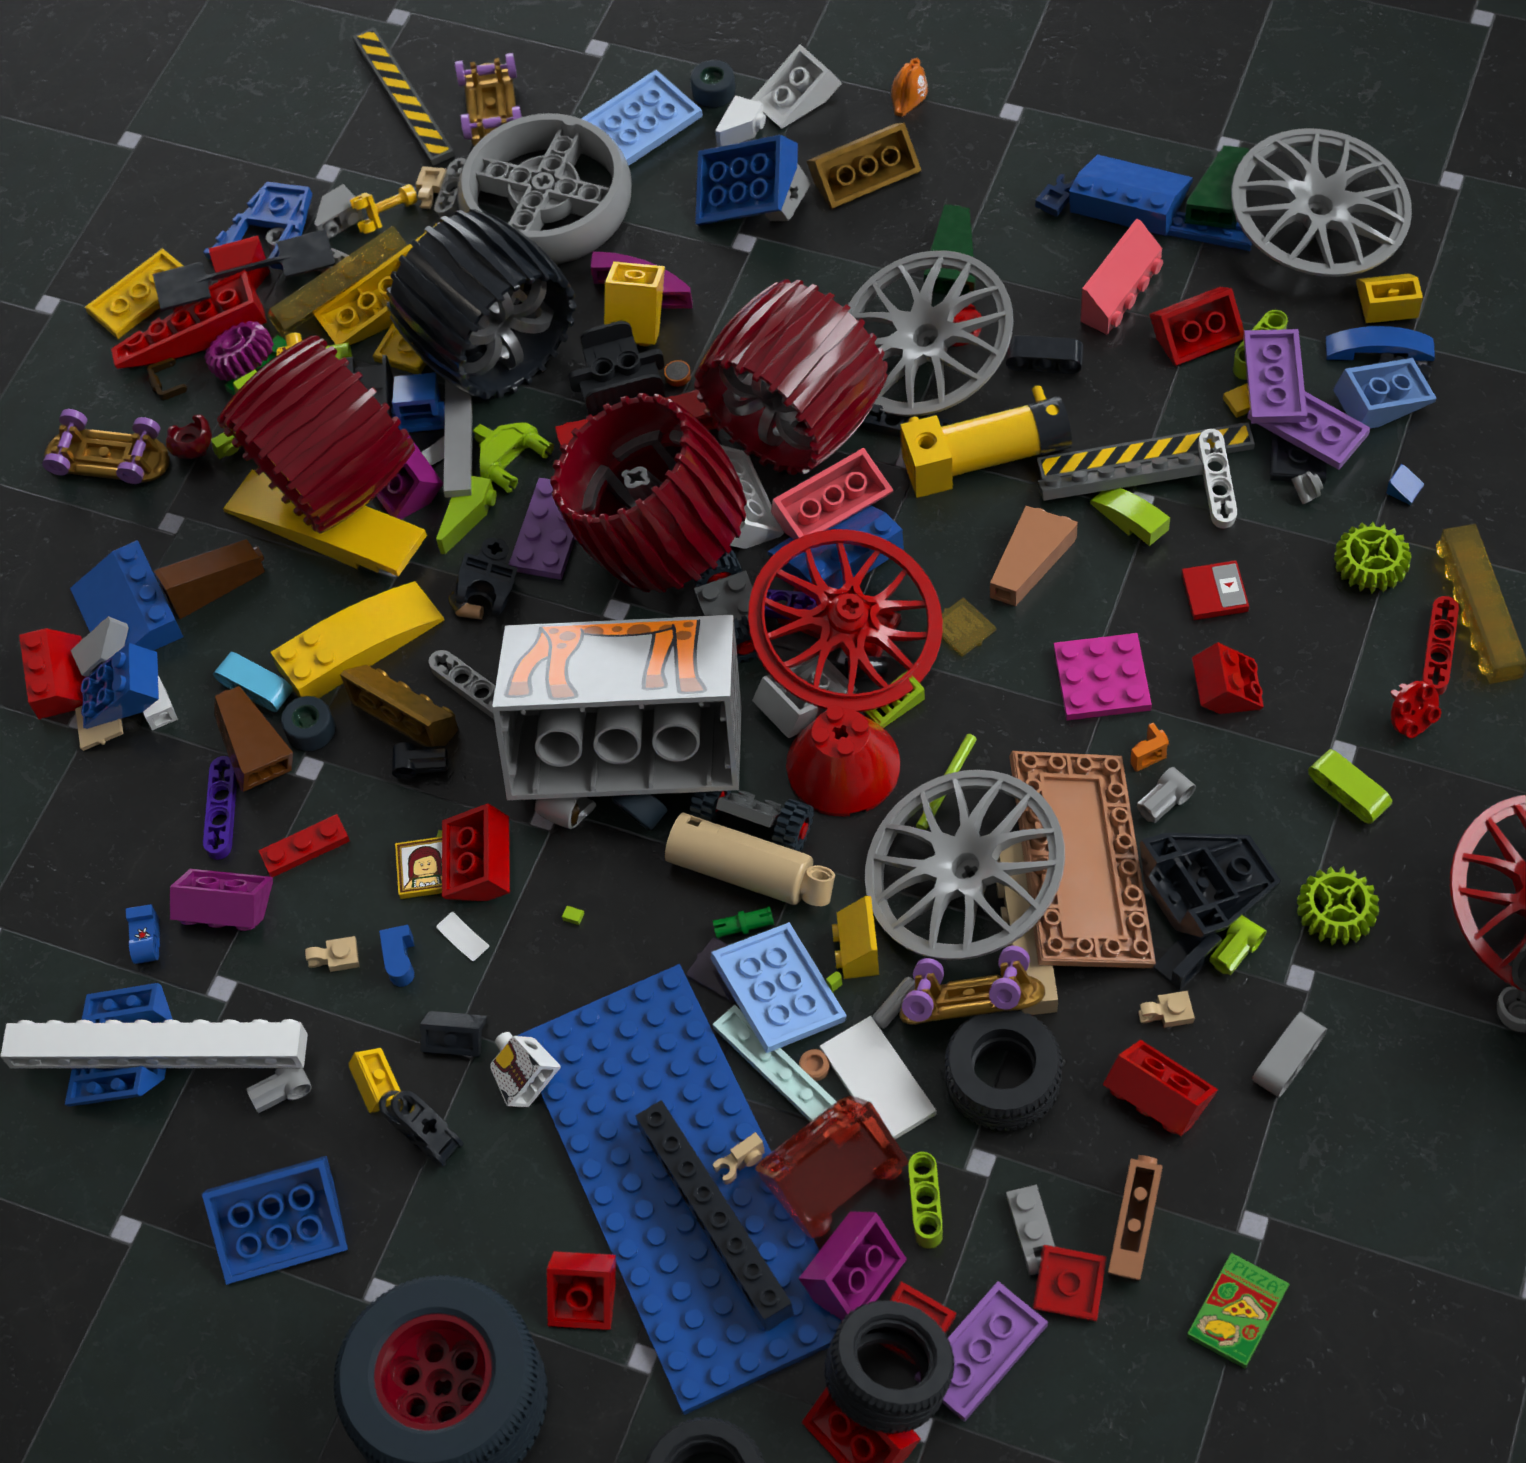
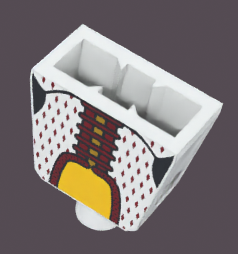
M504 1032L495 1040L500 1052L491 1062L490 1068L507 1106L529 1107L561 1066L536 1039L523 1036L513 1037L510 1032Z

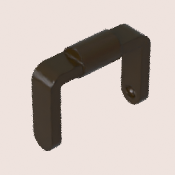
M174 358L154 363L147 368L150 375L148 377L153 392L158 394L160 400H167L187 391L185 384L162 391L163 387L158 376L155 374L176 364Z

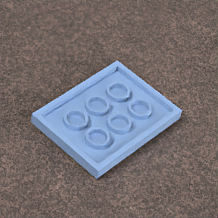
M655 70L582 119L606 132L619 146L629 166L703 117L702 109L661 73Z
M790 922L711 953L710 959L766 1053L845 1022L847 1015Z

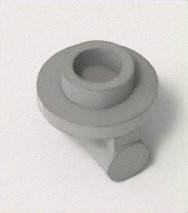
M1308 471L1291 479L1302 504L1321 496L1320 490L1323 489V484L1317 474L1313 475Z

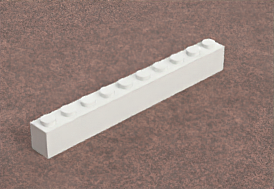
M231 1019L224 1020L222 1023H210L206 1020H194L193 1023H181L177 1020H165L164 1023H151L147 1020H136L134 1023H122L117 1020H107L105 1023H93L88 1020H78L76 1023H63L58 1020H49L47 1023H34L28 1020H20L18 1023L6 1024L0 1057L9 1068H131L138 1066L145 1068H304L308 1034L301 1022L292 1019H285L281 1022H268L256 1019L251 1023H240Z

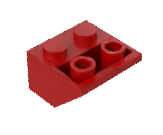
M1219 642L1192 657L1201 706L1219 714L1253 711L1264 708L1262 689L1257 675L1258 667L1255 659Z

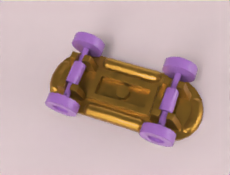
M513 53L506 54L507 64L504 65L500 64V60L497 58L494 59L495 63H486L476 66L475 62H470L471 69L465 70L463 61L455 62L459 86H465L467 114L461 115L465 140L471 139L474 146L494 129L522 117L520 106H516L512 78H517Z
M65 409L59 418L62 424L59 428V434L48 444L42 463L48 472L56 475L76 474L119 479L127 483L138 484L140 482L153 481L162 476L169 467L170 457L164 444L155 439L158 437L160 426L152 419L145 417L136 418L132 427L133 434L84 429L87 423V418L84 414L77 410Z
M1008 946L1002 950L998 961L1001 976L992 975L950 981L944 985H940L944 976L943 966L934 959L925 958L918 961L914 968L915 990L905 996L899 1016L903 1023L913 1025L1001 1011L1022 1010L1033 1007L1041 1002L1045 997V987L1040 980L1028 976L1026 973L1030 957L1026 950L1019 946Z

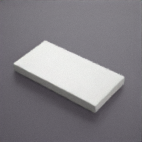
M871 1016L820 1045V1050L825 1053L831 1067L884 1145L889 1144L937 1115L936 1109Z

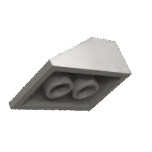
M819 655L789 669L813 685ZM826 659L819 688L846 694L848 679ZM770 674L762 678L752 699L788 738L799 734L819 715L827 711V709L809 704L792 695L779 685ZM855 686L853 689V694H855L858 690Z

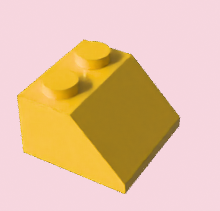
M865 896L837 912L838 924H832L834 942L840 941V950L835 951L836 968H843L844 979L879 975L871 896Z

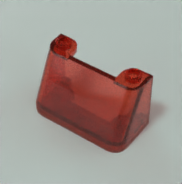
M848 1096L834 1103L757 1164L755 1170L803 1232L813 1239L829 1231L833 1219L830 1215L832 1211L875 1177L878 1179L886 1178V1180L896 1178L901 1174L902 1168L909 1161L873 1104L864 1099Z

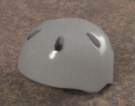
M1511 986L1506 987L1501 992L1497 1002V1013L1506 1027L1517 1032H1526V993Z

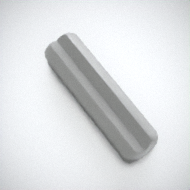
M905 977L875 1012L872 1018L880 1028H886L900 1012L905 996L915 990V980L911 977Z

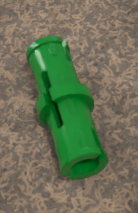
M770 906L744 913L743 910L739 911L738 915L713 920L717 939L739 932L747 934L751 929L774 925Z

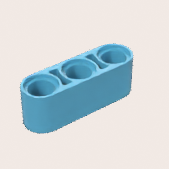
M230 652L213 673L217 681L225 687L233 689L240 686L251 701L272 712H277L294 691L289 682L234 652Z

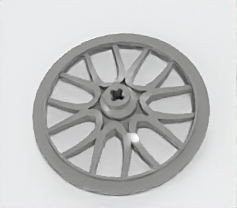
M1311 128L1294 129L1268 137L1254 146L1243 157L1237 167L1231 188L1233 211L1240 227L1249 240L1260 251L1276 262L1293 270L1311 275L1349 276L1373 269L1385 262L1398 250L1410 227L1412 216L1410 195L1397 169L1372 146L1357 138L1336 131ZM1312 146L1310 161L1308 162L1292 147ZM1318 146L1343 152L1337 172L1328 178H1325L1319 170ZM1282 151L1298 168L1303 181L1294 180L1265 159L1276 152ZM1349 154L1365 163V165L1346 171ZM1258 165L1274 179L1248 182L1250 175ZM1372 171H1375L1386 185V187L1357 193L1345 191V187L1353 180ZM1246 190H1263L1277 193L1286 197L1290 203L1247 208ZM1391 194L1395 213L1373 202V200ZM1352 212H1366L1387 218L1394 222L1392 233L1388 238L1350 214ZM1251 216H1276L1281 218L1265 237L1256 227ZM1294 221L1303 223L1309 230L1291 255L1270 242L1277 232ZM1326 229L1338 230L1347 239L1356 261L1339 264L1333 263ZM1356 234L1375 240L1383 245L1375 252L1363 258ZM1316 237L1326 264L1306 261L1297 258V256Z
M920 252L894 261L867 280L848 304L851 307L848 312L857 321L862 318L864 321L884 323L897 329L890 336L877 338L875 341L877 348H883L885 354L882 360L895 354L903 355L902 359L887 376V380L874 403L882 405L884 409H879L881 412L885 411L892 415H929L951 408L977 392L996 372L1005 357L1012 337L1013 309L1004 284L996 273L983 262L959 252ZM948 268L962 271L944 300L932 307V291L940 269ZM931 269L921 291H919L909 274ZM969 275L975 277L987 287L960 296ZM901 277H905L914 299L911 312L898 310L887 299L882 290ZM877 295L889 311L864 313L867 306ZM993 295L998 313L953 323L954 317L963 308L981 298ZM999 321L994 347L970 334V332ZM956 342L968 343L991 354L976 374L947 354V348ZM927 361L933 362L938 398L914 403V382L918 367ZM944 365L971 378L957 390L945 395ZM905 375L908 402H899L883 397L887 390Z
M965 770L937 777L922 784L900 800L884 818L872 839L865 865V886L867 896H871L873 913L883 929L896 942L919 955L941 960H965L996 952L1028 932L1052 903L1059 889L1064 871L1065 843L1063 832L1054 811L1043 796L1020 779L1008 774L988 770ZM962 790H988L970 814ZM956 792L960 813V827L955 836L941 831L929 804L931 801ZM998 792L1010 795L1020 801L990 834L980 836L979 831L983 817ZM923 807L931 832L905 826L904 824ZM1027 807L1035 813L1044 828L1010 832ZM897 833L924 841L934 848L936 854L925 860L887 856ZM1047 837L1049 861H997L1001 852L1014 844L1030 839ZM885 864L910 871L884 890ZM1047 870L1043 885L1035 900L1022 886L1010 877L1028 872ZM973 871L975 875L969 878L968 873ZM928 880L936 882L935 887L898 920L896 919L888 905L887 899L915 883ZM994 883L1005 885L1018 893L1031 906L1018 920L1009 926L984 898L986 886ZM961 896L965 897L963 944L937 943L940 923L950 901ZM979 905L1004 930L989 938L972 942L977 907ZM933 908L929 940L915 935L904 927L919 915Z

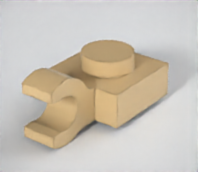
M422 167L416 182V188L419 191L418 199H422L421 208L431 209L433 194L440 192L446 168Z
M355 936L327 940V949L320 947L305 949L309 968L328 964L330 972L359 967Z
M1188 991L1158 995L1157 1004L1154 1002L1140 1004L1141 1010L1138 1011L1141 1023L1162 1020L1164 1028L1190 1024L1195 1019Z
M755 1132L730 1150L731 1154L716 1160L713 1164V1169L715 1172H718L722 1168H728L730 1171L722 1177L725 1185L732 1183L736 1178L737 1169L741 1170L745 1166L751 1167L761 1160L762 1155L765 1153L763 1141Z

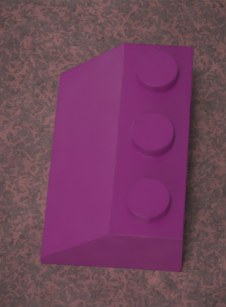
M415 443V451L392 481L377 495L389 515L400 520L429 505L444 484Z
M189 869L170 886V920H179L180 923L185 925L208 923V926L214 928L228 925L236 926L238 930H251L264 919L273 877Z
M849 1212L801 1274L799 1280L815 1303L839 1319L844 1320V1317L852 1310H855V1308L861 1307L863 1304L875 1302L907 1259L876 1212Z

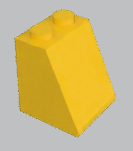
M613 262L605 281L604 325L618 321L628 322L631 325L635 343L640 346L655 345L660 328L665 266Z

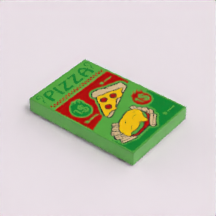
M1231 1253L1190 1328L1187 1337L1246 1369L1287 1291L1289 1283Z

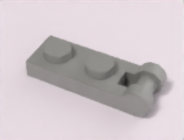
M1037 1185L1006 1192V1198L1029 1275L1038 1274L1041 1256L1035 1257L1034 1252L1042 1250L1043 1245L1055 1247Z

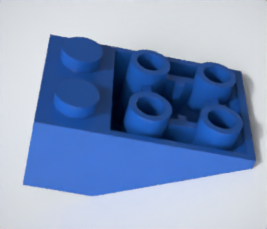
M127 643L93 673L84 678L81 684V692L83 693V706L81 709L83 728H92L144 712L159 700L157 652Z

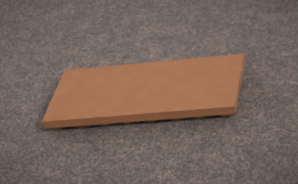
M1012 751L1009 756L1012 776L1033 787L1051 806L1061 826L1065 843V864L1059 889L1044 915L1033 926L1038 965L1153 968L1156 962L1122 756ZM1015 798L1017 805L1020 801ZM1029 807L1025 809L1018 819L1020 830L1044 829L1039 818ZM1047 837L1021 842L1024 862L1049 861ZM1047 870L1026 873L1028 894L1034 900L1043 885Z

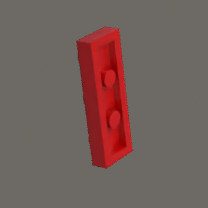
M336 814L258 851L270 876L275 877L348 843L350 840Z

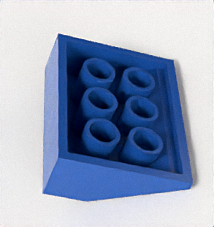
M776 135L698 151L696 225L781 211L797 170L798 143L782 135Z
M1096 155L1078 173L1069 190L1070 212L1128 227L1138 219L1142 221L1149 232L1166 236L1193 182V177Z
M871 505L828 529H849L866 532L883 538L904 550L903 529L887 513ZM791 537L770 549L768 555L772 557L794 539ZM836 544L810 549L821 578L828 587L840 589L843 586V576ZM843 544L854 578L874 553V550L858 545ZM805 552L790 560L782 568L784 572L812 583ZM880 554L868 572L889 558Z
M138 540L112 551L70 588L90 632L109 616L127 623L129 629L125 645L131 643L154 651L183 638L182 632Z
M327 1156L207 1189L202 1193L226 1284L348 1250Z

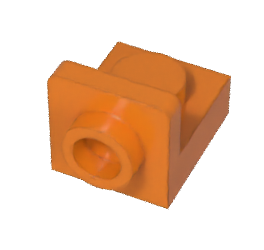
M1154 723L1148 725L1147 740L1139 742L1131 750L1130 764L1136 772L1166 758L1169 740L1165 732L1158 730Z

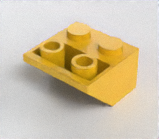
M1400 274L1356 280L1366 323L1419 318L1423 296L1418 277L1411 274Z

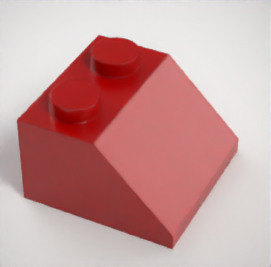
M553 1252L547 1267L548 1326L611 1329L616 1287V1255Z

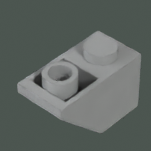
M344 184L322 196L316 216V230L326 229L328 239L364 218L362 209H352L350 199L355 196Z
M108 616L71 650L83 676L88 677L101 664L105 663L124 647L129 629L127 623Z

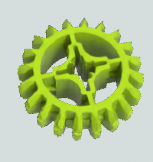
M1374 522L1370 524V527H1366L1363 523L1359 525L1358 529L1352 526L1348 533H1343L1341 539L1336 544L1334 560L1337 572H1341L1342 580L1349 579L1350 587L1355 584L1359 585L1360 592L1365 587L1370 588L1371 593L1376 588L1384 592L1387 586L1394 589L1397 582H1402L1410 568L1411 552H1409V543L1404 542L1403 535H1396L1395 528L1386 530L1385 523L1381 527H1376Z
M1331 866L1328 868L1327 874L1319 869L1315 877L1310 875L1307 878L1306 884L1301 886V894L1297 898V904L1299 905L1297 909L1298 916H1302V926H1310V935L1316 932L1320 933V942L1325 937L1331 938L1330 942L1332 945L1336 943L1337 939H1341L1342 943L1346 945L1349 937L1357 942L1361 934L1366 936L1370 931V927L1375 926L1376 916L1379 913V906H1377L1379 901L1378 895H1373L1374 885L1365 886L1367 882L1366 876L1360 879L1356 878V870L1352 871L1351 874H1346L1344 866L1340 868L1339 872H1335ZM1316 897L1324 907L1322 914L1315 906L1314 899ZM1353 898L1360 904L1361 914L1355 911L1356 907L1352 904Z

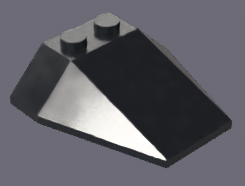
M1163 833L1142 839L1140 842L1144 884L1174 930L1204 937L1226 930L1281 882L1250 835Z

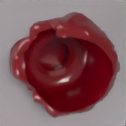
M197 414L192 416L194 423L191 422L183 427L173 425L168 428L166 447L173 456L191 460L206 455L211 443L212 433L209 422L204 416Z

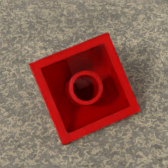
M258 236L208 248L215 273L266 260ZM269 266L247 271L255 291L270 273ZM228 277L218 279V282Z

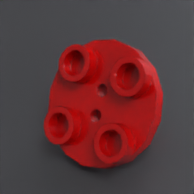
M1414 681L1408 685L1400 684V691H1391V695L1395 699L1391 710L1392 725L1397 732L1409 738H1415L1432 723H1436L1441 717L1439 694L1432 684L1425 681Z

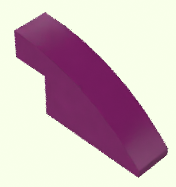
M592 251L591 272L594 284H605L613 262L655 265L628 255ZM665 270L661 308H692L691 288L674 274Z

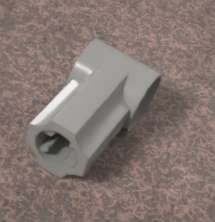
M1171 767L1160 777L1157 786L1137 803V809L1148 822L1156 823L1173 806L1185 803L1195 791L1196 785L1175 767Z
M277 1068L274 1075L254 1084L246 1090L255 1109L260 1113L285 1099L296 1100L302 1098L311 1091L312 1085L303 1068Z

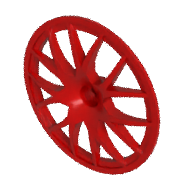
M831 529L807 534L791 541L777 551L763 566L755 580L748 605L749 634L756 654L767 672L792 695L824 709H828L832 705H839L862 712L881 708L900 700L914 689L909 681V677L912 679L913 676L921 683L936 660L941 645L943 633L941 606L937 593L924 570L910 555L898 546L876 535L862 531ZM836 544L843 576V586L840 589L827 586L818 572L810 549ZM843 544L858 545L874 550V553L854 578ZM805 552L812 583L795 577L781 569L790 560ZM880 554L893 560L903 569L896 579L876 596L863 595L860 584ZM906 574L915 583L923 599L921 601L887 600L900 585ZM776 576L814 599L817 606L812 610L796 609L766 598ZM846 605L856 608L853 614H850L848 610H844ZM765 606L795 621L767 633L764 617ZM925 608L927 632L894 630L883 626L877 616L888 612ZM807 629L820 633L819 640L814 645L786 662L780 659L770 641ZM926 639L922 653L914 665L892 642ZM864 643H875L905 667L908 672L894 683L888 685L870 663L863 648ZM838 648H841L848 657L846 694L819 688L825 661L829 653ZM819 655L813 685L789 669ZM857 665L881 689L853 694Z
M1526 795L1498 802L1474 819L1458 842L1450 871V891L1455 917L1469 946L1494 974L1521 991L1523 990L1513 982L1512 967L1508 963L1516 958L1525 944L1526 934L1516 948L1503 960L1490 948L1482 936L1500 921L1514 913L1526 919V862L1496 825L1501 820L1517 815L1526 830ZM1489 830L1505 860L1472 854L1478 841L1486 831ZM1469 862L1488 866L1502 872L1512 879L1516 893L1507 894L1466 888ZM1468 897L1506 907L1478 930L1470 911Z

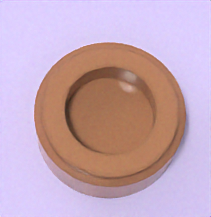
M818 1049L808 1050L800 1058L799 1066L814 1081H820L828 1075L830 1063L823 1051Z

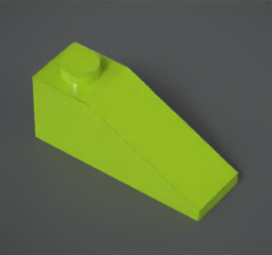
M471 476L472 495L451 497L436 538L440 553L446 554L487 515L489 507L494 506L496 491L493 490L491 479Z

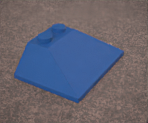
M159 983L87 994L82 1020H88L93 1023H105L107 1020H117L122 1023H134L136 1020L164 1023L165 1020H173L162 986ZM143 1066L131 1068H72L65 1105L70 1107L142 1096L164 1080L166 1068H145Z

